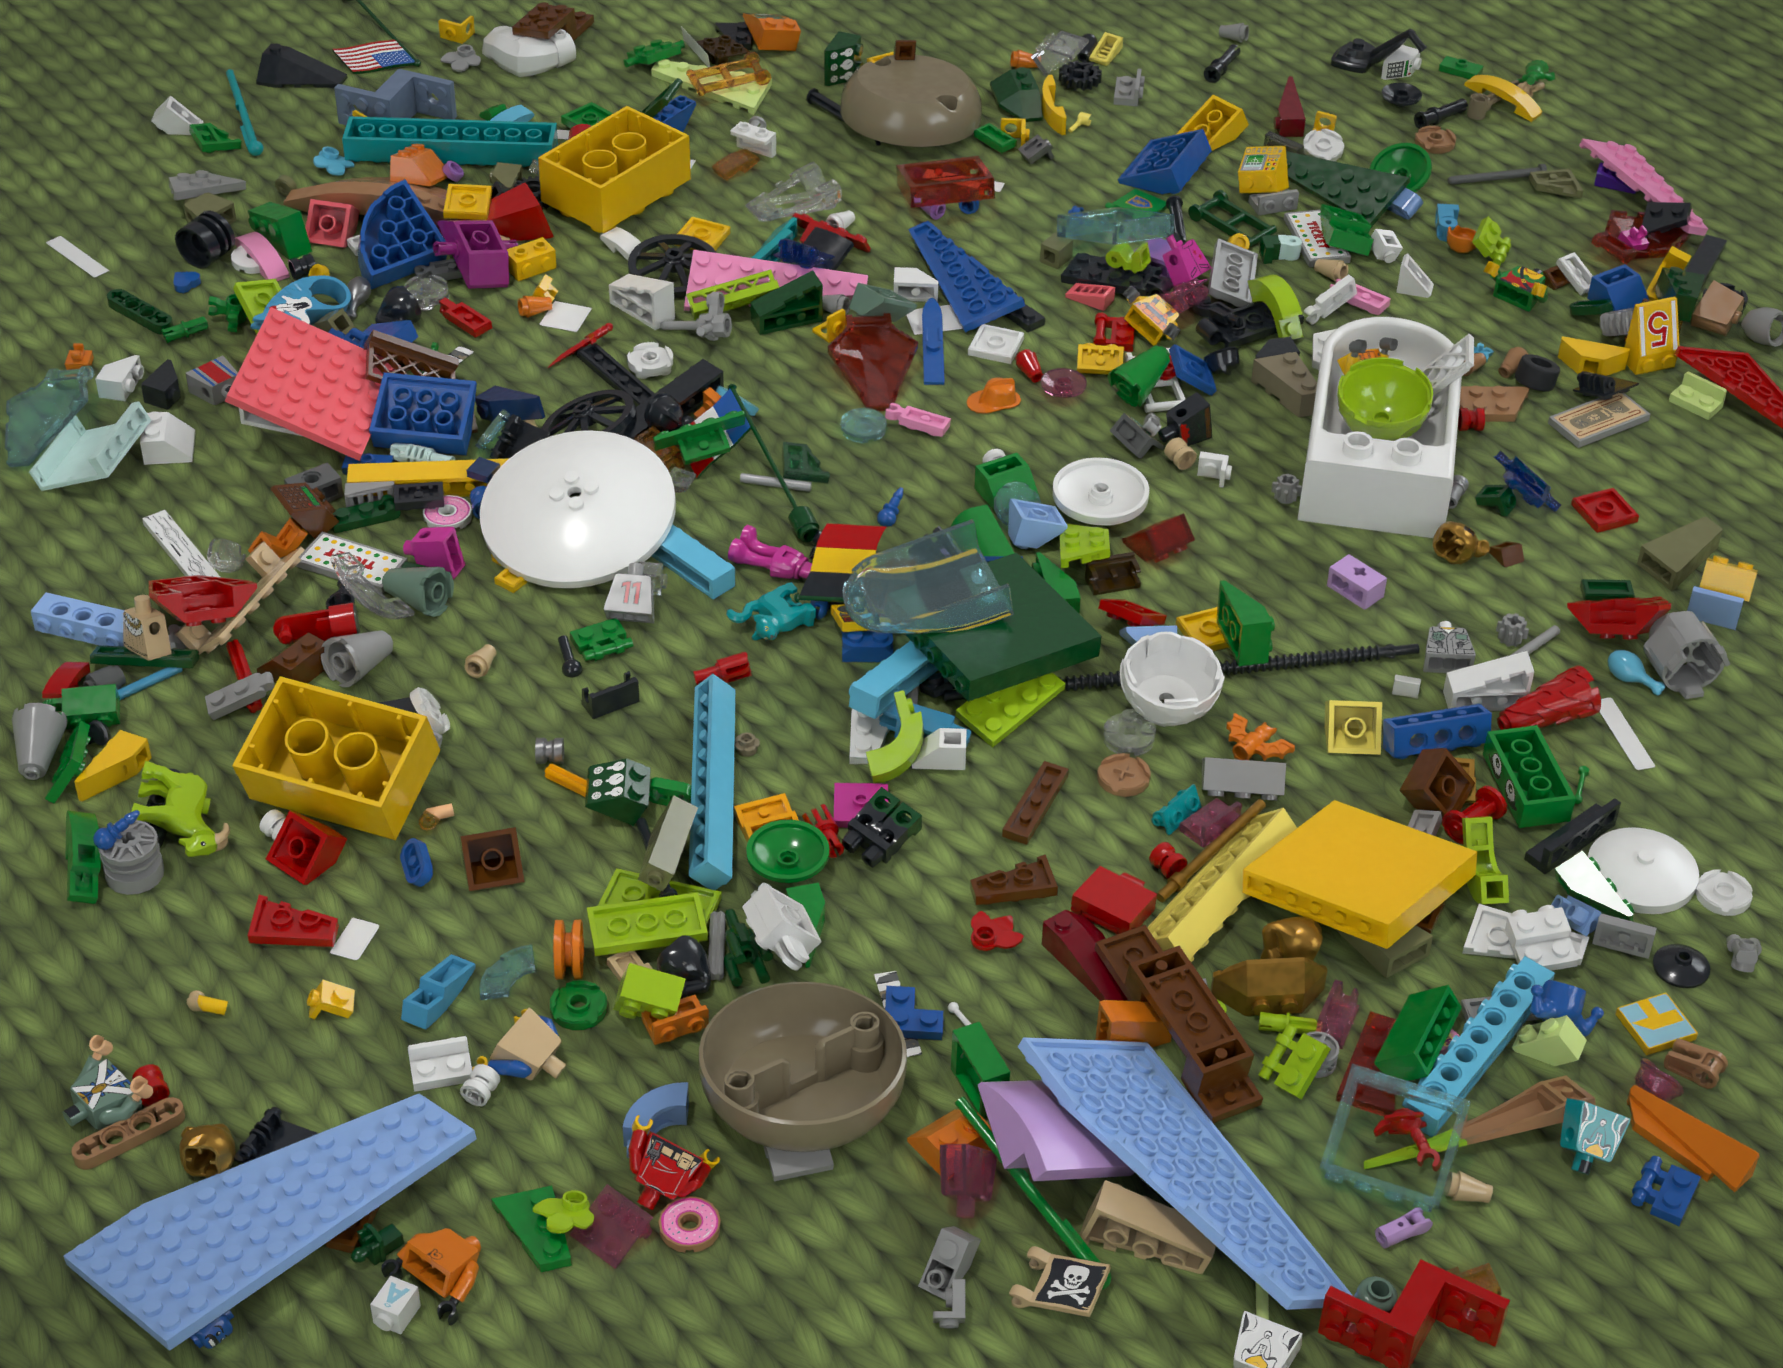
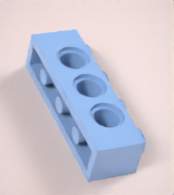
M47 592L31 610L35 631L95 645L124 647L123 612L125 610Z

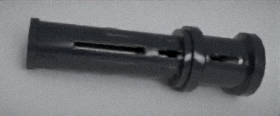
M1230 45L1220 58L1214 59L1210 66L1205 68L1204 78L1208 82H1218L1221 76L1227 72L1228 65L1240 54V48L1235 50L1237 45Z
M1461 98L1439 108L1430 107L1425 112H1417L1414 116V123L1418 129L1431 124L1437 125L1444 118L1466 111L1468 103L1464 98Z

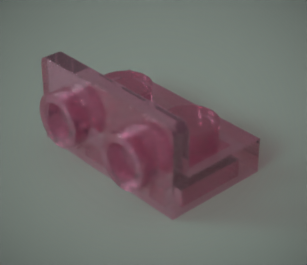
M1216 798L1182 821L1179 831L1204 848L1241 816L1242 804L1237 801L1228 806Z

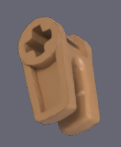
M1678 1038L1673 1044L1672 1051L1667 1053L1664 1060V1068L1707 1089L1716 1086L1719 1081V1074L1723 1073L1728 1066V1060L1719 1051Z

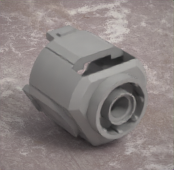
M1691 611L1672 612L1657 619L1650 628L1648 641L1644 644V653L1664 684L1673 691H1679L1685 699L1703 697L1704 691L1702 688L1714 681L1722 672L1724 666L1730 665L1724 647L1719 645L1704 621L1700 622Z

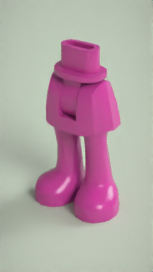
M746 525L743 528L740 539L735 538L728 551V560L731 562L765 567L770 570L771 577L784 579L793 577L794 579H799L803 577L807 579L812 566L809 558L796 549L786 545L779 548L759 542L757 540L756 528L750 525Z

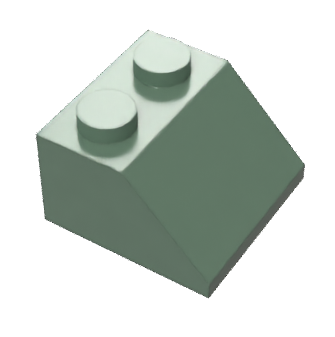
M858 283L849 308L857 312L856 316L869 320V317H872L877 322L885 323V321H898L917 308V304L890 289Z

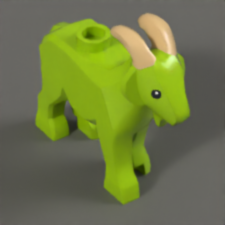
M145 761L141 779L155 778L158 780H149L148 783L141 782L138 797L143 798L153 794L161 795L166 798V804L148 807L134 803L131 812L135 810L140 811V815L136 820L146 821L172 834L188 837L180 838L178 841L179 844L185 847V854L188 857L209 855L224 849L228 844L229 825L224 823L223 830L220 833H214L202 819V814L208 815L211 798H206L208 786L203 778L194 775V773L173 772L167 767Z

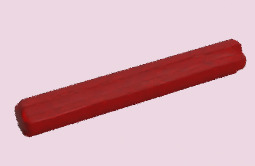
M233 639L232 642H228L226 648L237 680L252 675L239 640ZM261 699L246 706L251 713H256L257 710L262 709L263 705Z

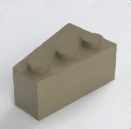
M1297 352L1254 359L1251 382L1265 387V392L1268 395L1274 394L1278 397L1280 404L1297 417L1313 415L1317 382Z

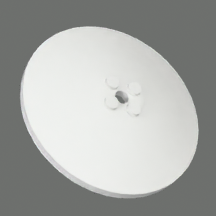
M604 431L567 432L550 436L525 447L509 458L498 469L483 494L480 506V525L486 545L493 557L517 577L521 576L528 582L554 588L588 587L611 581L618 573L627 574L630 563L642 564L657 551L667 537L674 521L676 512L675 490L672 478L664 463L643 444L626 436ZM573 493H580V496L569 497Z

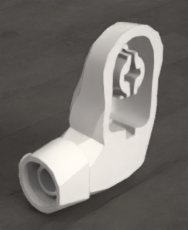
M499 26L494 28L484 38L482 54L492 59L503 70L518 77H526L546 72L555 67L559 68L576 59V48L570 34L562 29L548 40L513 35L512 27Z

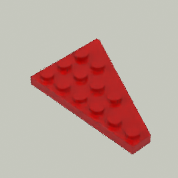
M1684 346L1677 347L1674 353L1677 357L1783 429V392L1748 353Z

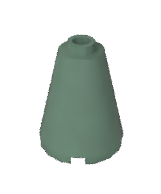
M442 567L391 568L382 578L385 592L427 616L436 617L441 615L448 607L445 605L447 599L453 596L454 582L452 575Z

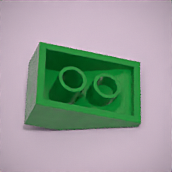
M1220 581L1216 622L1238 666L1268 663L1269 652H1272L1273 649L1271 632L1275 629L1273 617L1269 616L1265 606L1227 581Z

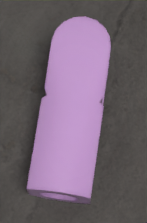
M1417 1207L1400 1218L1376 1228L1375 1236L1385 1249L1410 1237L1426 1233L1432 1227L1433 1222L1430 1219H1425L1423 1210Z

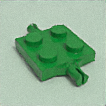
M661 39L653 40L650 42L651 45H639L634 47L633 51L627 52L628 59H624L623 63L626 68L639 64L648 65L681 54V49L685 48V43L683 40L675 43L670 41L662 42Z

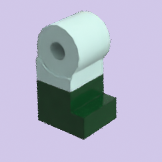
M1292 235L1261 236L1259 254L1263 264H1272V260H1297L1300 257L1302 240Z

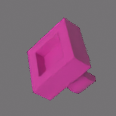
M1643 225L1640 226L1639 230L1632 227L1630 230L1621 231L1618 237L1629 252L1646 250L1649 245L1648 240L1645 238L1648 231Z

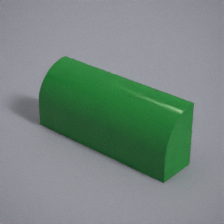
M988 505L966 509L953 520L950 531L959 548H962L965 553L976 550L979 556H1008L1014 554L1012 547Z
M1449 985L1409 994L1374 1061V1064L1380 1071L1391 1078L1402 1081L1428 1077L1462 1009Z

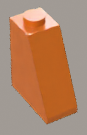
M1103 1000L1099 1002L1095 1040L1148 1042L1151 1047L1171 1042V1034L1149 1002Z

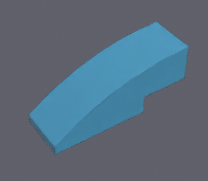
M452 954L423 975L420 978L419 988L403 1000L401 1020L425 1030L429 1028L458 996L475 970L476 964Z

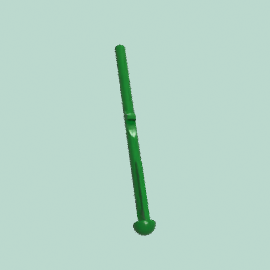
M965 1097L959 1098L955 1105L1002 1163L993 1132ZM1006 1169L1077 1259L1101 1263L1067 1219L1061 1220L1029 1180L1030 1176L1024 1169ZM1110 1272L1102 1290L1106 1289L1111 1283L1112 1276Z

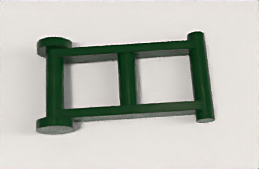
M676 78L673 83L639 112L653 118L669 104L683 84L682 80Z
M1223 190L1214 192L1213 198L1200 206L1194 204L1188 209V214L1193 221L1198 222L1203 219L1230 236L1238 233L1244 234L1233 227L1242 221L1260 230L1261 232L1252 237L1244 234L1249 239V248L1259 243L1261 236L1272 235L1277 232L1275 225L1270 226L1231 203L1228 195ZM1215 206H1219L1235 216L1227 221H1223L1208 211Z

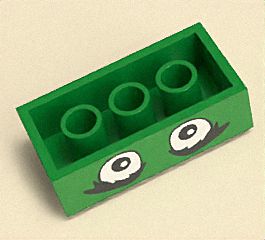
M1538 725L1488 731L1483 756L1518 827L1525 828L1570 822L1576 797Z

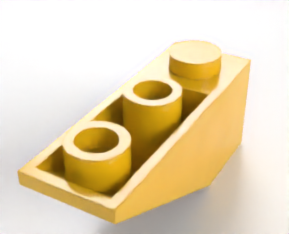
M120 730L113 739L108 741L104 749L92 759L91 763L74 781L79 801L87 800L136 776L144 767L145 761L149 762L152 758L148 739Z

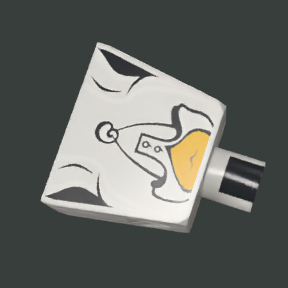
M1244 1311L1234 1354L1233 1368H1289L1302 1346V1333Z

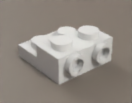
M1545 905L1539 908L1538 912L1527 913L1526 910H1517L1507 917L1505 931L1518 964L1526 956L1551 971L1578 965L1579 959L1570 939L1571 928L1562 907L1554 908L1553 905Z

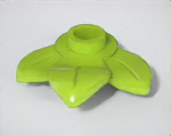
M577 1190L565 1192L561 1199L547 1198L533 1207L534 1213L548 1218L546 1228L551 1233H565L574 1226L587 1229L594 1222V1214L589 1211L590 1203L587 1200V1195Z

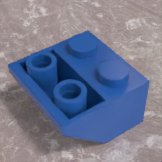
M1626 264L1591 278L1587 299H1609L1613 303V311L1634 308L1635 304L1649 302L1640 274Z

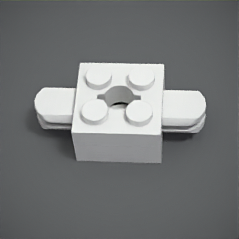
M762 883L758 887V891H754L751 894V898L742 906L747 916L746 922L756 935L755 941L764 950L770 949L774 951L788 967L795 971L802 967V963H806L810 959L808 955L821 943L804 906L766 883Z

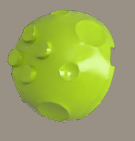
M1378 357L1359 361L1350 366V371L1340 378L1337 393L1338 410L1353 432H1364L1374 439L1390 441L1408 438L1421 428L1433 403V388L1428 377L1419 368H1416L1414 371L1404 366V361L1399 359Z

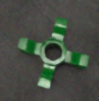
M236 294L227 296L226 301L213 296L209 297L208 305L216 307L210 306L208 315H226V320L229 322L228 331L237 332L238 324L244 323L247 315Z

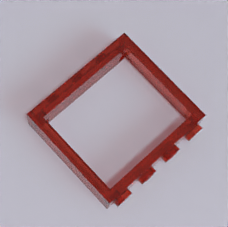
M979 156L896 165L897 186L911 208L995 198L994 177ZM975 169L976 173L970 174V170ZM914 197L921 198V202L914 203Z

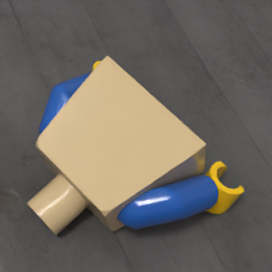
M530 1007L521 1011V1017H513L515 1024L496 1045L490 1057L492 1060L488 1062L484 1056H480L476 1060L477 1064L487 1065L493 1068L499 1075L526 1078L528 1080H533L542 1069L556 1079L566 1067L564 1062L554 1056L562 1041L552 1019L537 1015Z

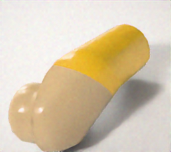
M198 990L191 992L187 999V1005L192 1011L210 1012L225 1015L228 1001L207 997Z

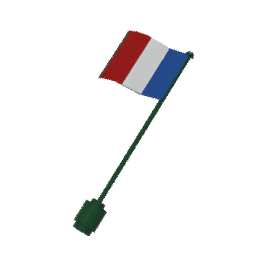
M730 384L728 391L715 405L691 424L702 423L703 420L711 417L719 418L730 411L739 412L743 410L745 412V425L724 431L730 445V450L750 430L753 431L793 507L788 520L797 537L804 542L813 541L816 532L819 530L818 522L809 507L797 506L736 391L737 386ZM726 453L690 463L697 479Z

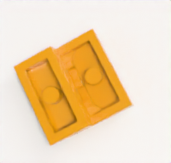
M785 793L734 806L733 810L747 843L751 835L765 824L778 820L799 821L795 810L792 811Z

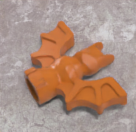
M1234 713L1232 721L1227 722L1226 729L1231 732L1228 741L1237 742L1232 748L1235 759L1249 760L1254 754H1259L1266 761L1269 757L1284 759L1286 754L1294 753L1295 745L1284 739L1265 743L1277 731V728H1271L1266 722L1258 726L1254 732L1249 733L1245 732L1248 720Z

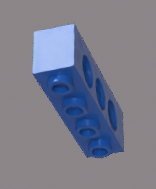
M1481 704L1383 719V749L1394 758L1405 759L1409 755L1420 754L1422 749L1447 748L1448 751H1454L1457 747H1478L1485 743L1487 732L1491 731L1492 713Z

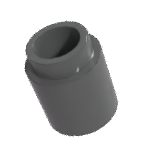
M109 665L87 674L84 687L116 684L118 690L126 683V680L119 666L112 667Z

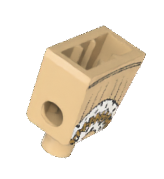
M139 595L134 597L135 607L126 609L123 612L124 647L139 654L148 661L172 654L164 614L151 607L150 596Z

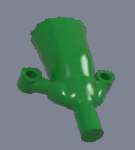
M1535 60L1527 64L1522 78L1515 80H1518L1519 83L1527 82V84L1533 85L1543 79L1552 81L1556 78L1554 72L1548 73L1549 67L1546 62Z

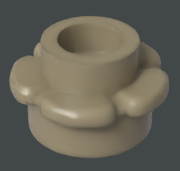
M745 732L735 738L734 747L739 755L748 757L757 752L760 741L758 738H755V735Z

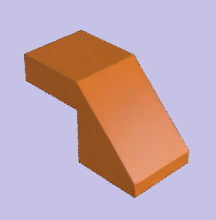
M289 518L277 536L261 531L248 551L251 554L259 544L265 542L279 558H282L299 547L307 536V532L295 519Z

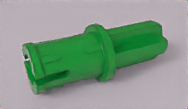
M202 316L187 322L181 321V324L162 329V334L166 338V343L183 337L189 338V335L206 330L209 326L206 318Z

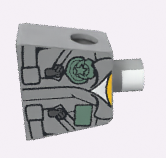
M1448 621L1440 622L1437 627H1430L1423 672L1447 673L1473 666L1476 655L1466 629L1454 628Z

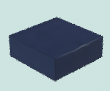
M479 457L466 470L467 477L488 484L500 468V464Z

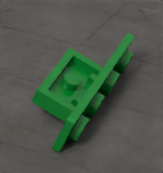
M743 410L739 412L730 411L719 418L711 417L703 420L702 423L695 425L687 424L675 431L660 432L653 437L654 451L678 445L685 465L730 452V445L724 431L745 425V412Z

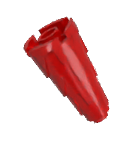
M1576 665L1557 675L1554 679L1540 685L1535 691L1517 699L1514 704L1499 713L1497 724L1500 730L1535 725L1542 728L1555 723L1559 725L1578 718L1596 715L1601 710V696L1598 686L1591 689L1589 682L1594 681L1593 677L1584 667Z

